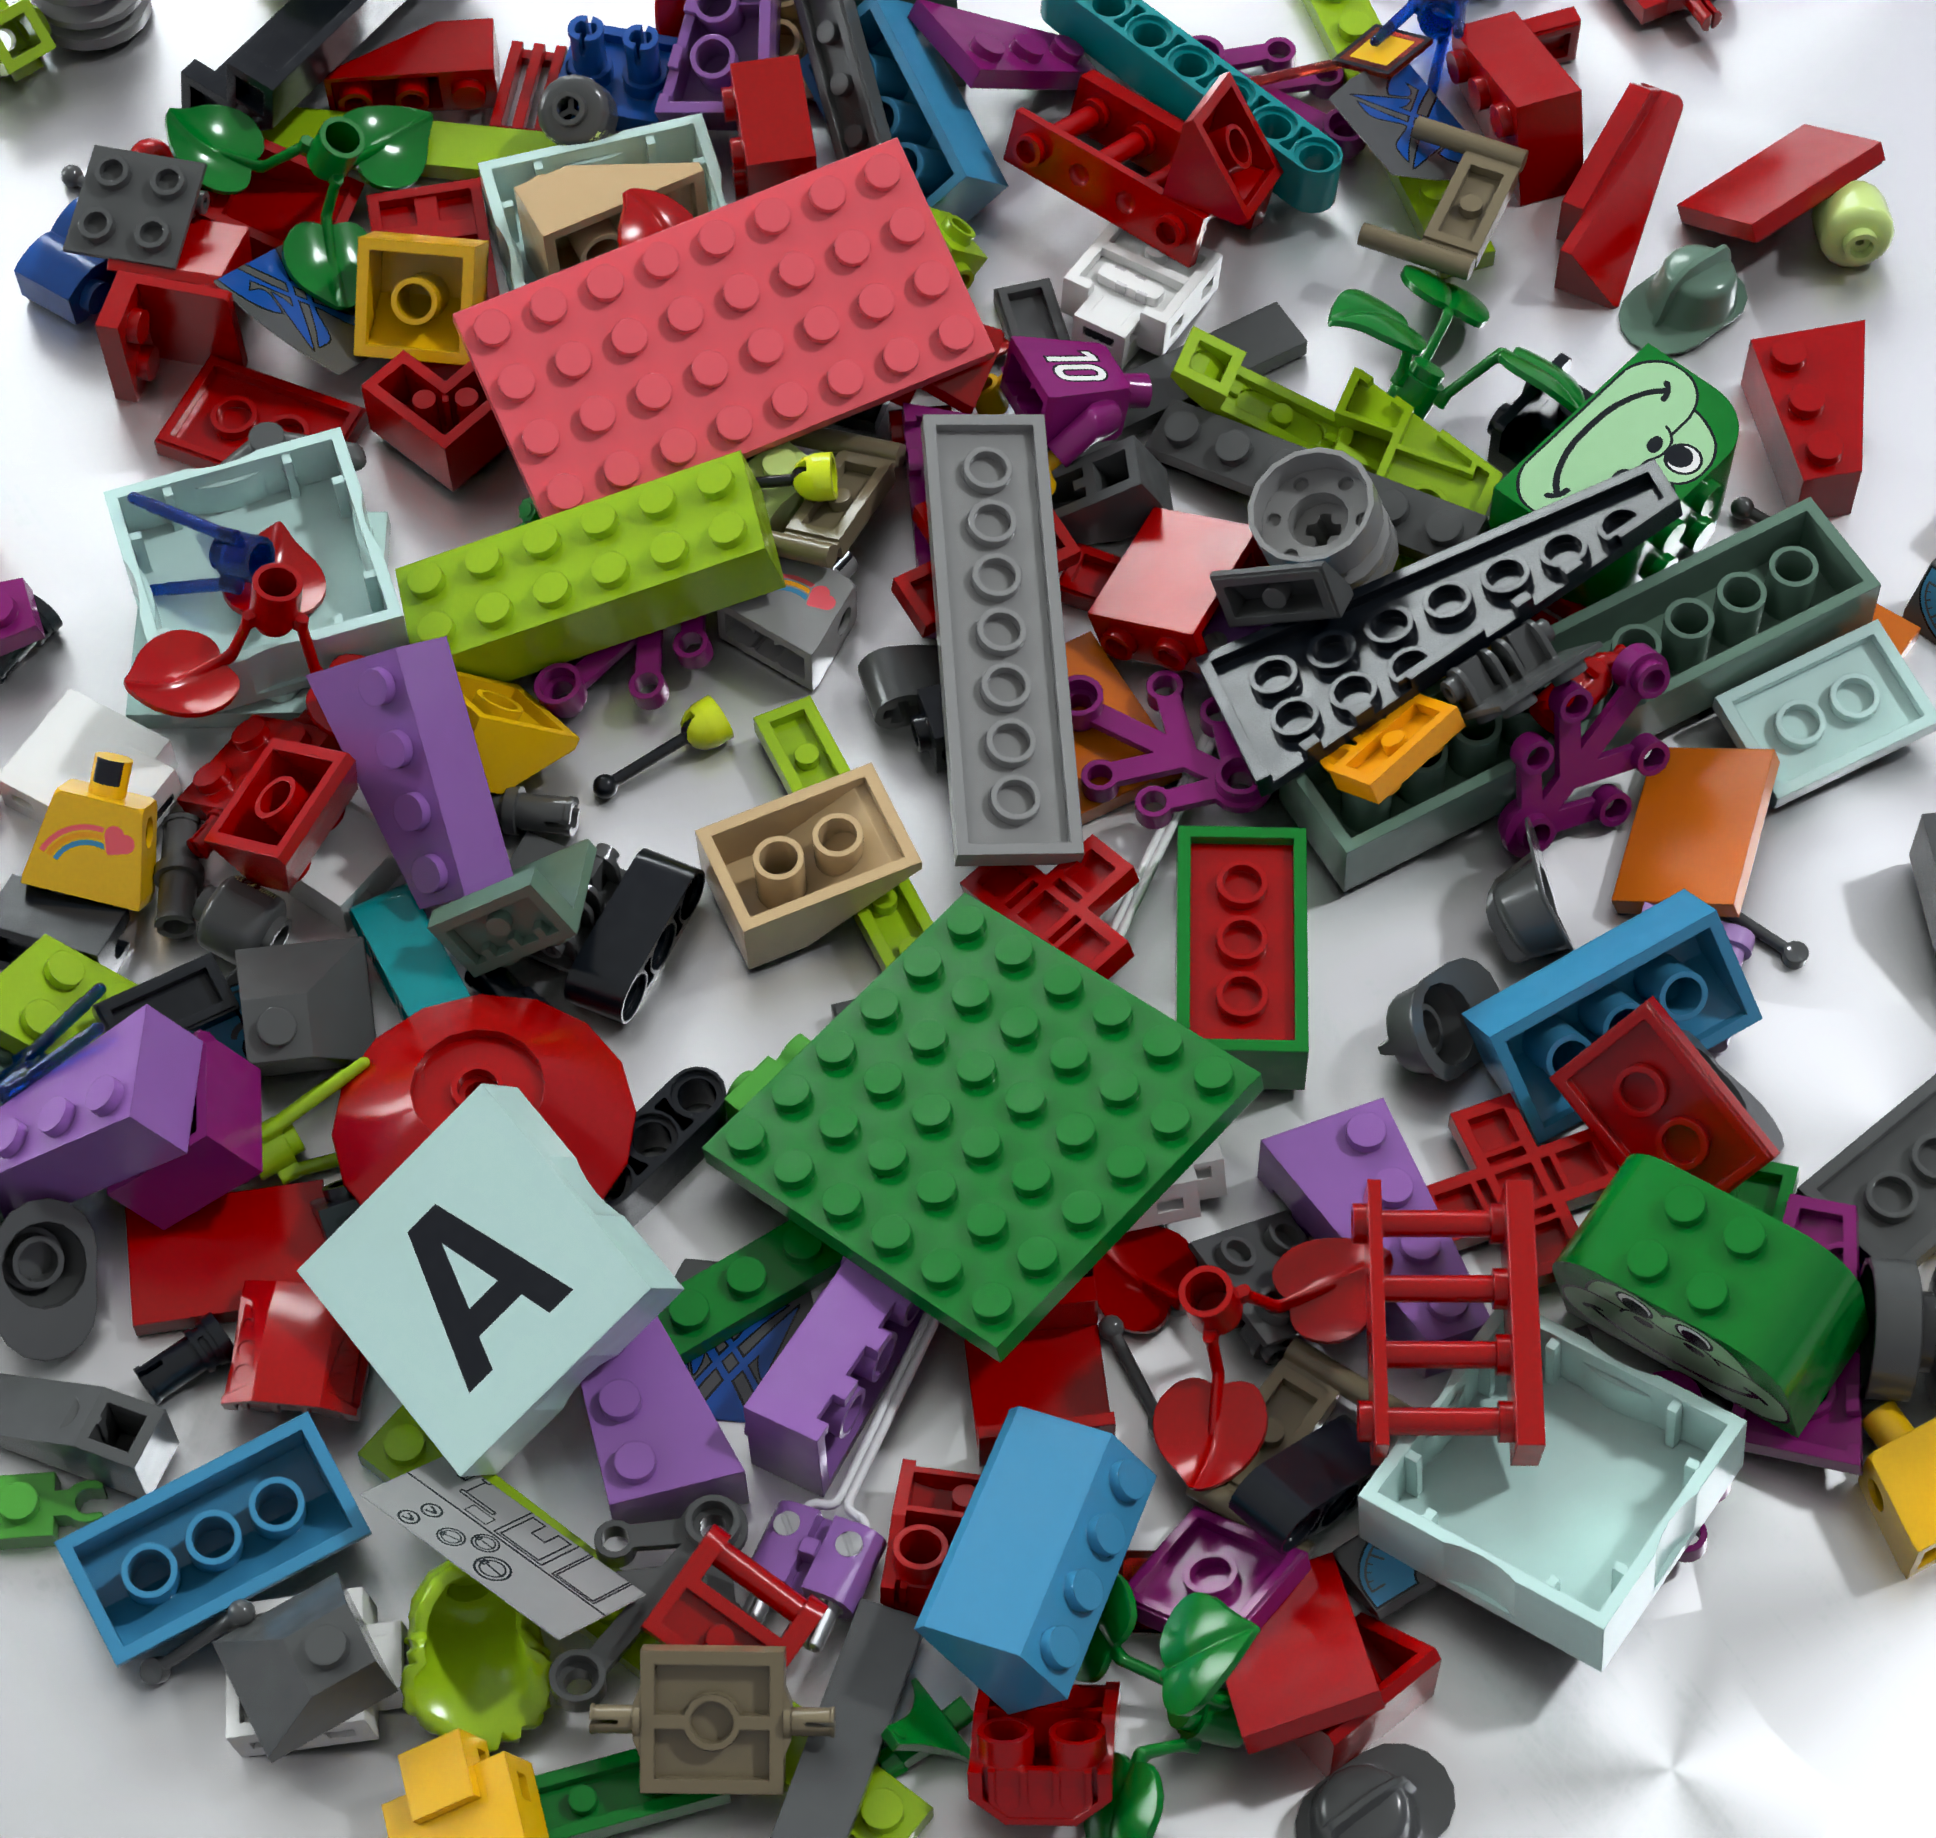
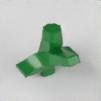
M915 1677L911 1680L914 1691V1703L910 1713L903 1719L887 1725L881 1734L887 1745L882 1749L877 1763L894 1778L908 1771V1768L930 1754L949 1756L969 1763L971 1749L959 1732L973 1722L972 1709L963 1697L959 1696L941 1710Z

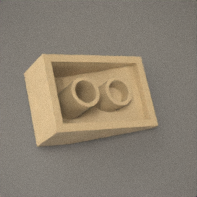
M700 163L567 165L550 173L535 176L528 182L514 187L526 260L537 280L617 249L618 225L623 209V192L628 189L640 188L664 194L681 204L694 218L709 212L704 170Z
M872 763L695 830L701 870L705 873V879L748 969L808 947L922 869V861Z

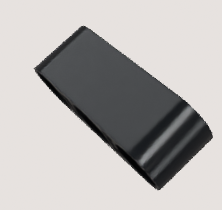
M647 848L639 851L569 970L564 987L565 1000L619 1023L627 1024L636 1014L693 915L705 884L704 871Z
M697 1066L682 1070L637 1111L628 1164L610 1189V1191L620 1192L621 1195L614 1200L606 1202L618 1213L625 1216L633 1227L705 1158L702 1147L728 1122L724 1100L727 1096L724 1081L715 1071ZM698 1103L711 1106L706 1111L699 1113L686 1110ZM652 1147L667 1149L661 1155L654 1157L641 1155L643 1151Z
M1342 1414L1257 1466L1238 1486L1229 1501V1508L1280 1554H1285L1358 1508L1359 1493L1380 1465H1371L1370 1443L1358 1442L1357 1423L1348 1415Z

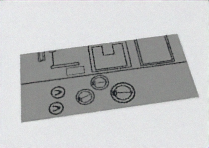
M444 1456L359 1494L558 1641L646 1596L641 1590L482 1476L460 1477Z

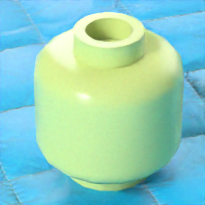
M1858 180L1849 182L1832 196L1813 207L1811 214L1813 229L1821 251L1830 262L1839 266L1859 267L1870 264L1881 257L1891 246L1895 233L1893 219L1885 197L1876 186Z

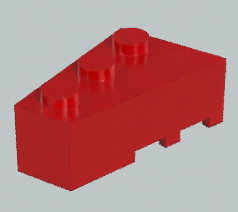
M1515 11L1452 27V51L1447 52L1446 55L1448 73L1452 82L1459 86L1483 135L1529 151L1525 167L1518 175L1517 186L1513 192L1520 207L1566 195L1583 165L1582 90Z
M1865 320L1750 340L1741 386L1787 508L1811 497L1827 518L1851 514L1862 473Z

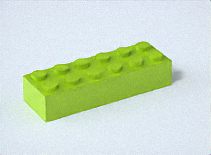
M741 450L395 569L409 643L413 644L447 636L456 671L504 682L541 671L551 664L565 663L786 587L763 493Z

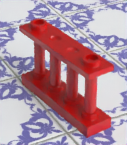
M1092 69L1080 76L1070 115L1053 124L1024 107L1016 110L1003 160L1188 268L1195 265L1207 224L1216 218L1214 215L1162 195L1185 121L1100 72ZM1085 134L1106 147L1098 151L1076 137ZM1130 160L1152 174L1143 177L1122 164ZM1273 188L1249 222L1242 224V226L1252 230L1263 223Z
M1367 1179L1363 1203H1352L1351 1241L1352 1244H1364L1369 1400L1357 1401L1358 1442L1370 1443L1371 1465H1381L1387 1457L1390 1436H1497L1498 1443H1509L1510 1466H1539L1546 1446L1533 1180H1505L1499 1203H1489L1488 1210H1382L1381 1179ZM1383 1237L1488 1238L1489 1244H1501L1502 1268H1492L1491 1275H1384ZM1385 1303H1491L1492 1310H1504L1505 1334H1495L1494 1341H1386ZM1387 1369H1494L1495 1376L1507 1377L1508 1401H1498L1497 1408L1389 1407Z

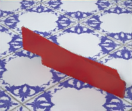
M1643 82L1641 85L1629 83L1562 200L1556 239L1565 243L1560 249L1554 288L1610 309H1615L1619 306L1684 105L1679 95Z

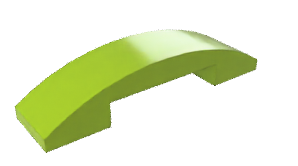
M1195 326L1192 327L1170 377L1202 408L1308 449L1323 447L1344 451L1361 462L1366 471L1376 474L1389 445L1388 441L1336 424L1334 411L1241 366L1247 352Z

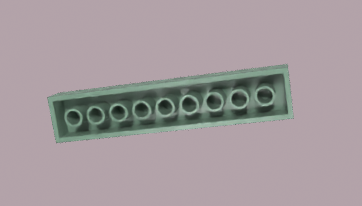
M1808 497L1552 624L1555 640L1550 643L1554 650L1558 652L1601 641L1603 647L1587 657L1593 656L1597 652L1613 651L1618 644H1623L1627 647L1634 643H1645L1665 657L1668 662L1670 682L1666 690L1656 698L1642 699L1603 750L1604 752L1629 744L1636 736L1642 733L1656 735L1712 707L1716 696L1872 622L1881 584L1813 499ZM1446 677L1420 693L1452 704L1444 697L1440 688V683L1446 680ZM1614 681L1610 692L1581 721V738L1619 688ZM1549 684L1534 691L1535 695L1537 696ZM1459 702L1452 704L1458 706L1459 711L1462 710ZM1529 708L1511 718L1504 719L1500 715L1482 725H1478L1475 718L1464 720L1466 726L1445 744L1443 750L1425 762L1402 783L1397 792L1384 799L1380 804L1338 790L1330 773L1322 767L1320 762L1279 788V800L1299 828H1306L1308 842L1343 892L1500 814L1508 803L1516 799V765L1510 758V749L1513 742L1521 734L1533 731L1541 735L1554 747V734L1548 732L1535 721L1529 712ZM1350 740L1349 742L1346 743V744L1356 745V744L1353 742V740ZM1537 748L1529 754L1528 759L1535 754ZM1555 756L1550 767L1541 773L1542 790L1555 774Z

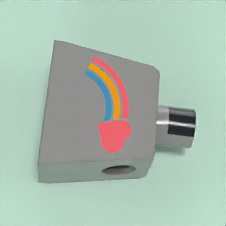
M849 550L843 558L837 557L836 563L832 568L779 557L786 587L717 610L719 638L813 691L820 683L857 618L856 585L849 578L857 571L858 563Z

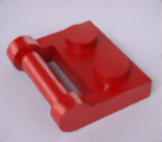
M714 1523L642 1623L640 1629L661 1644L786 1646L787 1668L829 1606L813 1594H810L807 1599L729 1543L731 1535ZM711 1565L790 1621L781 1637L774 1634L701 1581Z

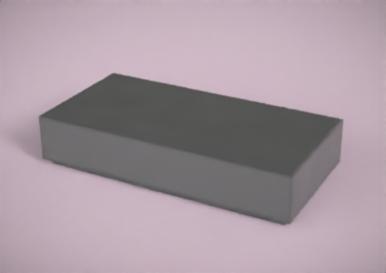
M1050 278L993 289L994 305L1005 339L1009 342L1011 336L1070 340Z

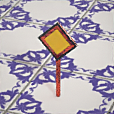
M1375 24L1333 59L1248 78L1257 85L1264 86L1339 70L1343 67L1361 73L1366 71L1369 75L1390 80L1431 46L1433 38Z

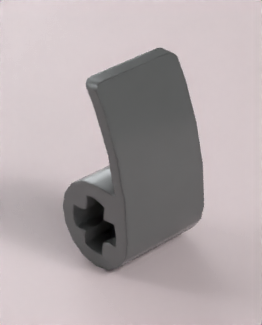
M937 645L888 646L869 653L861 660L858 665V674L874 720L878 726L886 729L905 727L910 725V716L918 715L917 689L940 683Z

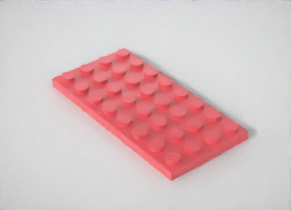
M898 137L452 314L457 332L540 519L741 450L745 459L990 360L995 354V349Z

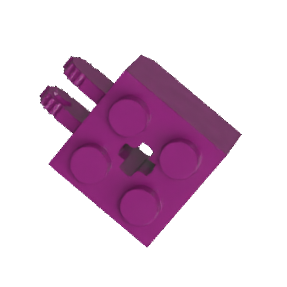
M201 1029L193 1033V1035L203 1041L188 1153L107 1187V1195L162 1230H166L189 1215L196 1213L206 1205L238 1186L247 1183L263 1172L261 1069L216 1040L210 1031H202Z

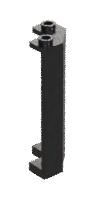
M289 0L216 70L194 59L181 71L182 108L201 105L228 106L247 114L255 121L260 131L273 129L406 0Z

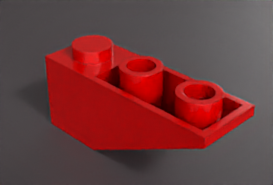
M493 18L437 21L336 67L324 79L330 110L349 112L359 107L376 105L403 106L428 112L494 108L500 87L499 52Z

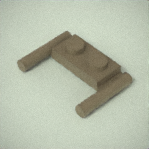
M1419 115L1413 127L1412 138L1461 153L1463 156L1423 234L1422 240L1365 222L1359 232L1357 245L1469 281L1517 186L1518 175L1525 167L1529 151Z
M826 427L791 440L790 443L795 446L823 452L832 451L833 454H837L835 462L838 477V498L834 501L823 502L805 499L785 527L784 533L772 530L778 557L832 568L836 563L837 557L843 558L896 482L894 469L895 467H902L906 460L905 444Z
M1298 1337L1293 1339L1281 1361L1278 1362L1259 1388L1267 1406L1268 1430L1264 1443L1253 1461L1234 1479L1219 1487L1203 1492L1190 1490L1188 1487L1186 1490V1495L1211 1511L1248 1528L1251 1527L1229 1508V1501L1241 1482L1261 1463L1322 1427L1335 1409L1336 1400L1340 1395L1356 1405L1358 1400H1369L1367 1379ZM1388 1393L1389 1407H1411ZM1308 1539L1296 1548L1308 1552L1310 1560L1317 1544Z

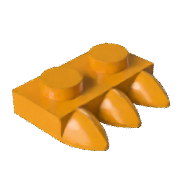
M1418 694L1385 718H1382L1354 737L1352 740L1356 745L1344 744L1319 762L1330 773L1338 790L1380 804L1384 799L1397 792L1402 783L1425 762L1439 754L1445 747V744L1466 725L1458 706Z

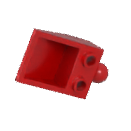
M155 138L142 139L130 150L174 158L169 146ZM264 138V151L258 160H266L287 148ZM298 155L265 173L252 171L248 187L240 194L222 195L208 191L210 201L207 213L205 215L196 214L194 218L249 227L252 260L283 245L285 238L295 225L306 221L321 224V212L329 182L317 178L311 172L307 158ZM349 176L344 178L332 215L333 225L349 221L365 183Z

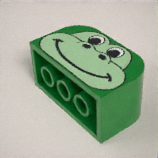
M1647 343L1494 486L1489 515L1490 527L1494 529L1655 459L1680 499L1683 516L1561 598L1588 607L1677 563L1689 550L1693 552L1699 551L1711 538L1716 528V522L1721 514L1739 435V421L1735 409L1720 391Z
M1634 1153L1626 1158L1552 1266L1563 1302L1569 1313L1667 1367L1683 1373L1696 1383L1796 1438L1800 1436L1870 1330L1864 1297L1858 1280L1847 1266L1829 1250L1804 1233L1675 1165L1646 1154Z

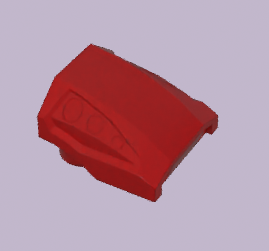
M245 1280L240 1299L232 1361L225 1394L221 1397V1405L225 1410L238 1411L239 1404L243 1410H250L251 1407L262 1412L273 1411L280 1413L281 1410H290L305 1413L308 1411L310 1416L312 1412L328 1418H341V1416H344L346 1421L360 1422L363 1397L371 1364L307 1283Z
M902 1460L880 1586V1604L918 1617L920 1616L981 1475L916 1466V1460Z
M1106 1682V1685L1073 1684L1067 1700L1009 1715L978 1688L973 1712L971 1750L967 1771L968 1799L1004 1825L1078 1826L1109 1804L1113 1799L1114 1757L1121 1702L1120 1682Z

